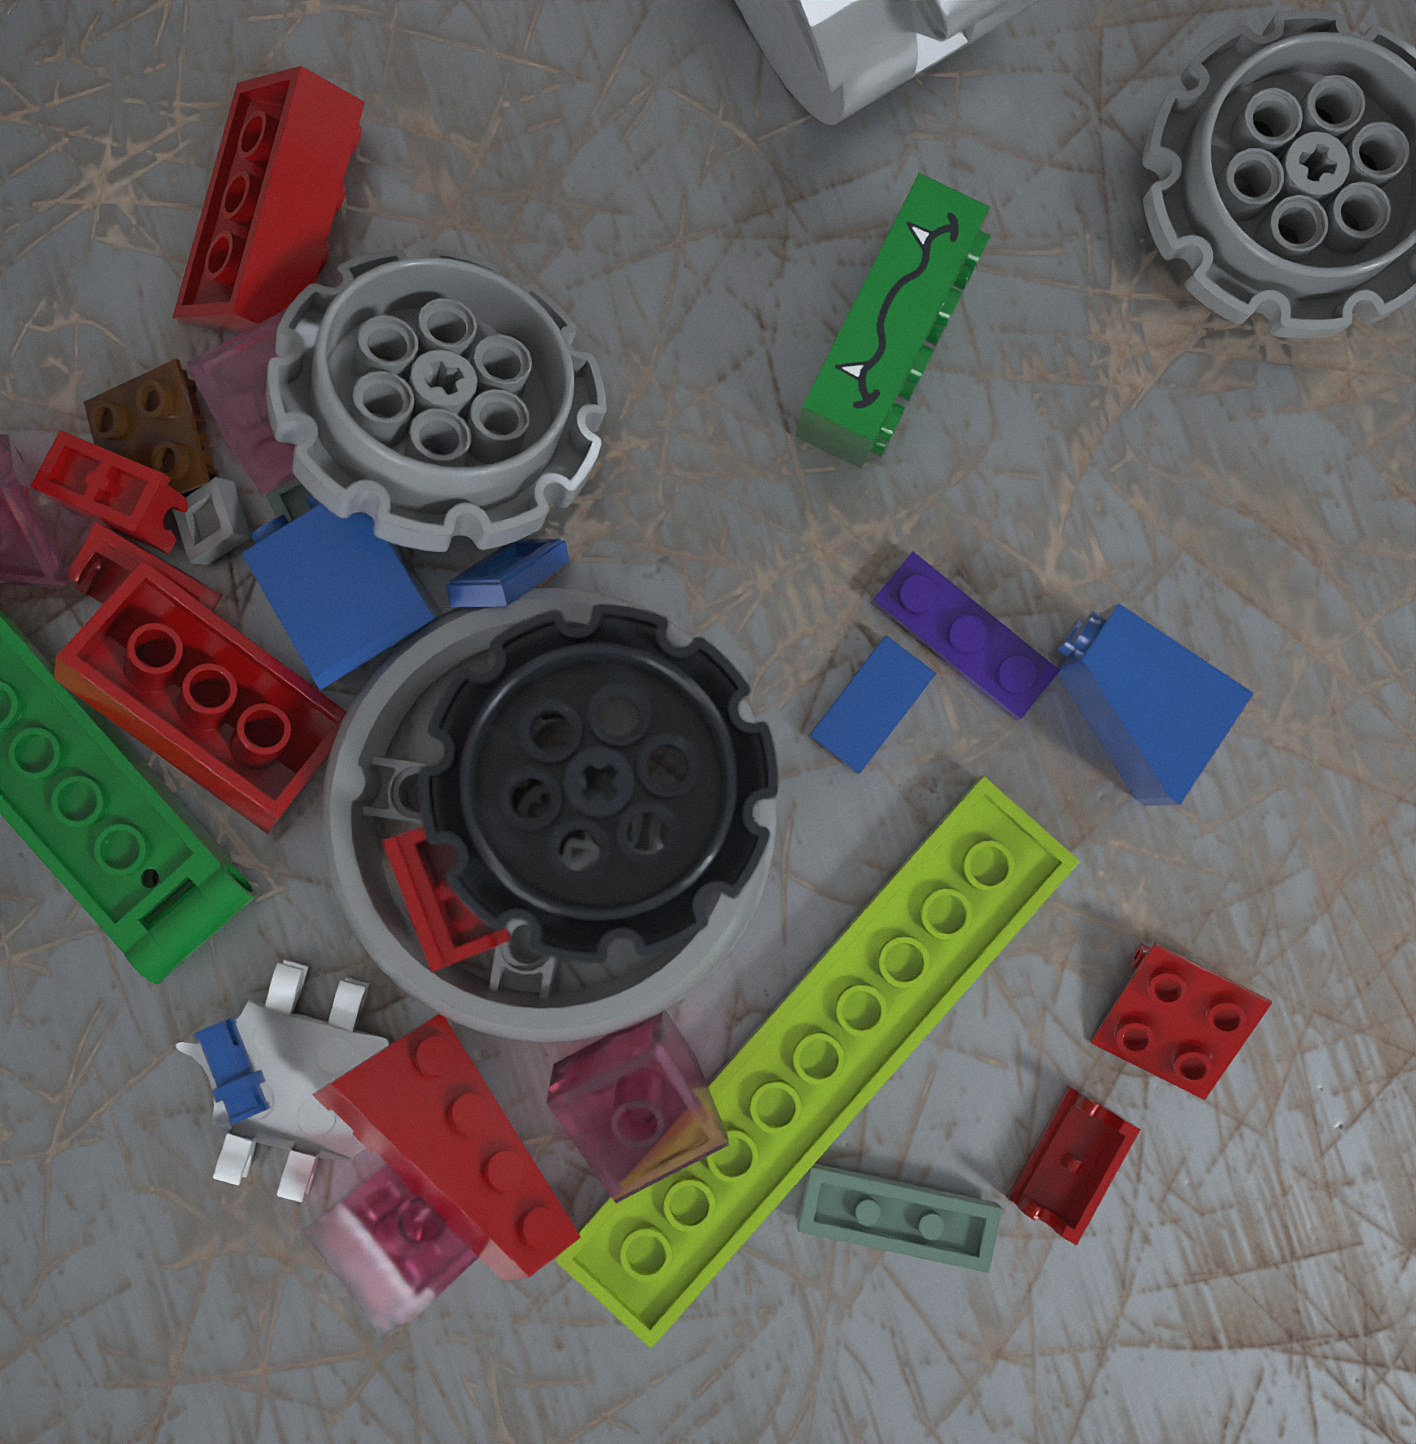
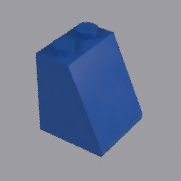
M311 495L305 500L311 510L290 523L284 515H281L264 524L251 534L256 544L242 552V555L319 689L322 690L413 634L416 630L443 613L399 545L374 535L375 521L370 515L356 512L348 518H340Z
M1119 603L1099 614L1092 611L1084 621L1077 619L1057 647V651L1064 655L1057 666L1060 670L1057 674L1134 798L1145 806L1181 805L1254 694Z

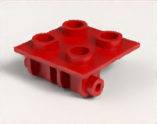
M1155 942L1151 947L1140 944L1131 960V966L1136 968V971L1091 1039V1044L1206 1100L1271 1006L1272 1000Z

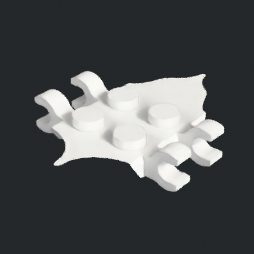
M284 959L283 963L278 962L276 965L266 1003L262 1004L249 1000L242 1014L237 1019L236 1024L255 1072L262 1069L266 1082L260 1085L271 1108L230 1126L229 1116L223 1101L216 1103L214 1100L212 1124L227 1134L213 1178L239 1185L242 1177L246 1178L248 1176L255 1153L256 1142L290 1150L277 1196L303 1202L305 1194L310 1192L317 1169L318 1157L346 1161L352 1159L358 1152L367 1149L352 1134L354 1131L333 1110L328 1111L312 1094L388 1046V1040L356 1030L367 1000L370 982L348 976L345 977V980H340L328 1022L294 1013L306 982L309 965ZM177 1043L176 1048L179 1051L192 1056L202 1065L209 1077L212 1090L216 1089V1083L200 1043Z

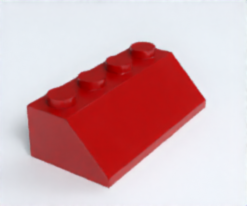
M303 66L293 67L236 84L172 318L183 323L267 344L276 343L277 327L283 315L296 297L309 284L316 283L318 274L323 270L328 260L329 245L327 240L334 215L338 212L344 201L345 185L343 181L350 156L356 150L361 138L359 122L365 104L363 100Z
M144 560L55 657L54 679L267 835L329 757L340 724L347 712Z

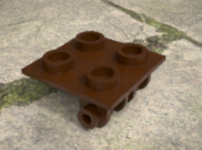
M174 359L84 401L95 445L167 475L171 478L168 485L180 494L188 491L193 493L203 485L210 483V480L213 478H220L219 472L214 469L210 451L202 450V448L211 444V439L208 434L198 433V430L204 428L207 424L205 417L201 416L195 393L198 389L196 381L188 378L187 371L182 369L180 360Z

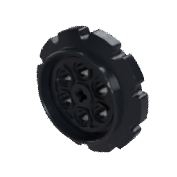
M597 604L591 610L589 622L580 628L568 625L562 612L559 610H551L523 620L491 640L490 645L496 656L495 665L492 669L480 673L470 667H462L445 689L432 714L427 732L431 737L442 742L444 756L439 763L425 765L419 770V805L427 840L431 844L449 843L457 850V862L454 867L447 871L446 880L467 908L495 931L502 930L512 920L519 919L524 921L531 929L529 947L534 952L566 961L603 963L607 959L609 945L619 938L631 941L636 953L641 957H647L672 948L707 927L709 919L704 912L703 903L709 894L721 892L729 898H736L740 895L756 871L770 839V831L755 821L753 809L760 800H770L778 794L777 757L769 725L764 721L750 723L740 716L739 704L749 695L751 689L732 662L714 645L700 636L695 637L685 647H677L671 644L666 634L669 621L665 616L634 607ZM623 698L629 700L637 707L640 720L636 728L630 733L615 735L606 731L600 724V711L609 700ZM556 714L561 715L570 723L572 730L570 740L563 748L557 751L548 752L541 750L533 742V727L541 717ZM661 748H672L683 755L687 763V772L685 778L680 783L674 786H663L657 784L650 777L647 770V761L654 751ZM593 766L595 770L602 772L610 766L616 771L617 775L612 781V786L617 793L612 799L607 801L598 794L589 801L583 796L581 792L588 783L582 774L587 768ZM527 780H538L547 785L551 793V803L543 816L537 819L526 820L516 813L512 803V796L515 789L521 783ZM640 814H654L661 818L667 827L668 836L666 843L662 849L655 853H639L632 848L628 841V825L633 818ZM575 830L589 831L597 838L600 846V855L596 864L583 871L573 870L566 866L560 855V844L563 838Z

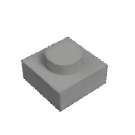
M215 477L210 480V483L203 485L185 497L188 502V511L186 513L173 509L190 563L208 566L251 538L234 481Z

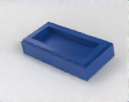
M561 539L517 540L503 545L449 581L450 583L446 585L450 607H507L570 562L566 541H561Z
M886 635L808 737L855 773L860 774L937 673Z

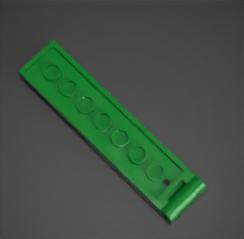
M0 608V815L123 952L132 967L146 980L153 984H160L257 896L256 890L244 874L232 864L234 861L107 718L54 679L55 665L47 661ZM155 870L158 872L160 878L159 883L157 885L153 881V873L155 872Z

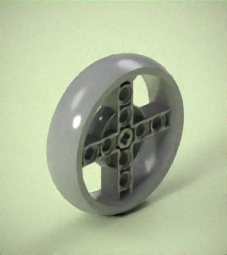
M558 587L532 588L507 607H457L440 615L406 638L374 669L354 697L340 724L331 748L324 777L321 806L322 840L332 886L348 924L375 963L403 991L428 1009L455 1023L482 1033L513 1040L534 1042L577 1041L600 1037L630 1028L660 1014L690 994L726 959L745 932L754 915L769 877L776 841L777 797L770 800H760L753 809L755 821L769 829L770 839L756 871L740 895L736 898H729L721 892L709 894L703 904L704 912L709 919L707 927L684 942L662 951L654 959L635 971L594 987L554 992L559 959L545 955L538 959H526L519 955L513 945V936L519 926L526 925L527 923L517 919L507 924L512 940L495 948L490 981L465 970L455 963L431 972L415 927L396 900L386 878L379 854L375 819L376 816L423 824L421 812L413 808L408 800L407 790L410 783L416 777H419L420 768L430 764L385 758L390 743L402 720L414 703L434 682L466 659L491 648L490 643L494 637L519 622L544 612L559 610L562 612L568 625L580 628L589 622L591 610L597 604H614L650 611L643 606L615 596L580 589ZM669 621L666 633L669 642L677 647L689 645L694 638ZM745 698L739 704L740 716L747 722L755 723L757 719ZM545 715L538 719L533 727V742L538 748L544 750L546 740L552 734L559 731L571 733V725L561 715ZM590 766L584 771L582 775L585 777L588 785L581 793L585 798L590 801L599 794L608 801L616 795L617 792L612 786V781L617 773L613 768L609 766L606 770L599 772L593 766ZM527 780L515 789L512 796L513 807L521 818L526 820L537 819L538 817H534L536 803L546 804V795L551 793L543 782ZM649 813L640 814L633 818V827L627 836L632 848L643 854H652L662 849L664 844L660 838V829L663 820ZM575 830L568 833L560 844L561 859L566 866L573 870L583 871L591 868L596 864L600 855V846L597 838L587 830Z

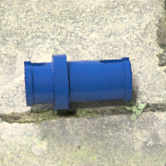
M235 1017L214 1024L194 1034L196 1040H199L217 1086L216 1089L211 1091L216 1103L223 1101L229 1116L230 1126L271 1108L260 1085L266 1082L262 1069L255 1072L236 1025L237 1020Z

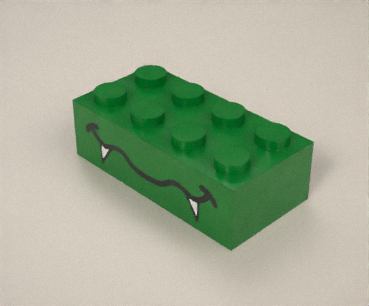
M918 173L802 406L795 437L862 469L870 452L882 457L905 410V407L895 403L897 397H900L909 402L934 352V349L924 345V342L926 341L937 346L963 293L962 291H964L992 235L980 229L990 209L989 206Z

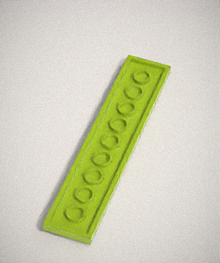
M980 776L577 1230L581 1238L555 1257L554 1261L652 1349L1072 872L1080 860L985 776Z

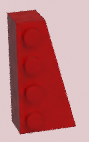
M438 1014L312 1094L328 1111L333 1110L354 1131L352 1134L370 1152L375 1151L402 1177L400 1181L417 1198L422 1197L444 1218L443 1223L502 1281L531 1277L581 1238L444 1016Z

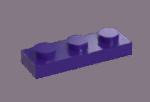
M913 551L871 602L1016 721L1022 719L1060 672L1056 666Z

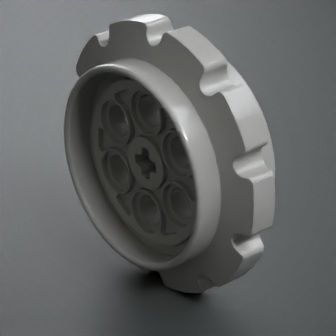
M1300 10L1275 14L1263 31L1262 36L1253 33L1247 25H1240L1221 35L1201 50L1191 60L1181 76V82L1187 91L1172 89L1160 104L1147 135L1142 159L1143 166L1157 173L1160 181L1153 183L1143 197V205L1150 232L1160 254L1165 260L1182 258L1189 263L1191 275L1185 281L1186 289L1209 309L1235 324H1242L1256 312L1267 318L1271 335L1296 339L1336 336L1352 323V313L1359 315L1365 323L1373 324L1396 311L1415 297L1416 49L1404 39L1379 25H1372L1364 35L1357 36L1347 30L1345 17L1340 13ZM1315 108L1328 112L1334 124L1323 121L1318 116ZM1253 121L1266 124L1272 131L1273 137L1263 136L1259 133ZM1359 154L1369 156L1374 161L1377 171L1367 168L1362 163ZM1234 179L1248 182L1254 189L1255 197L1243 195L1237 189ZM1341 212L1348 213L1355 218L1359 225V231L1352 230L1345 225ZM1278 225H1286L1291 228L1297 235L1298 244H1291L1280 235Z
M391 249L351 259L338 266L335 287H324L317 283L309 284L291 303L277 327L275 352L280 357H274L269 361L266 384L267 411L274 438L282 443L297 445L294 451L292 471L302 485L320 503L340 518H348L356 512L370 515L375 521L373 533L380 539L409 548L436 552L447 551L452 537L457 535L471 538L476 547L481 550L515 542L542 528L549 511L548 503L560 508H566L572 503L585 485L602 445L600 437L595 435L594 432L599 430L607 411L604 382L594 355L589 352H579L571 346L577 331L576 324L556 302L533 284L525 283L520 287L500 275L502 271L500 266L471 255L434 249L431 251L430 257L408 258L403 250ZM371 413L384 414L388 418L377 417ZM487 430H494L502 435H495ZM426 449H434L445 455H436Z

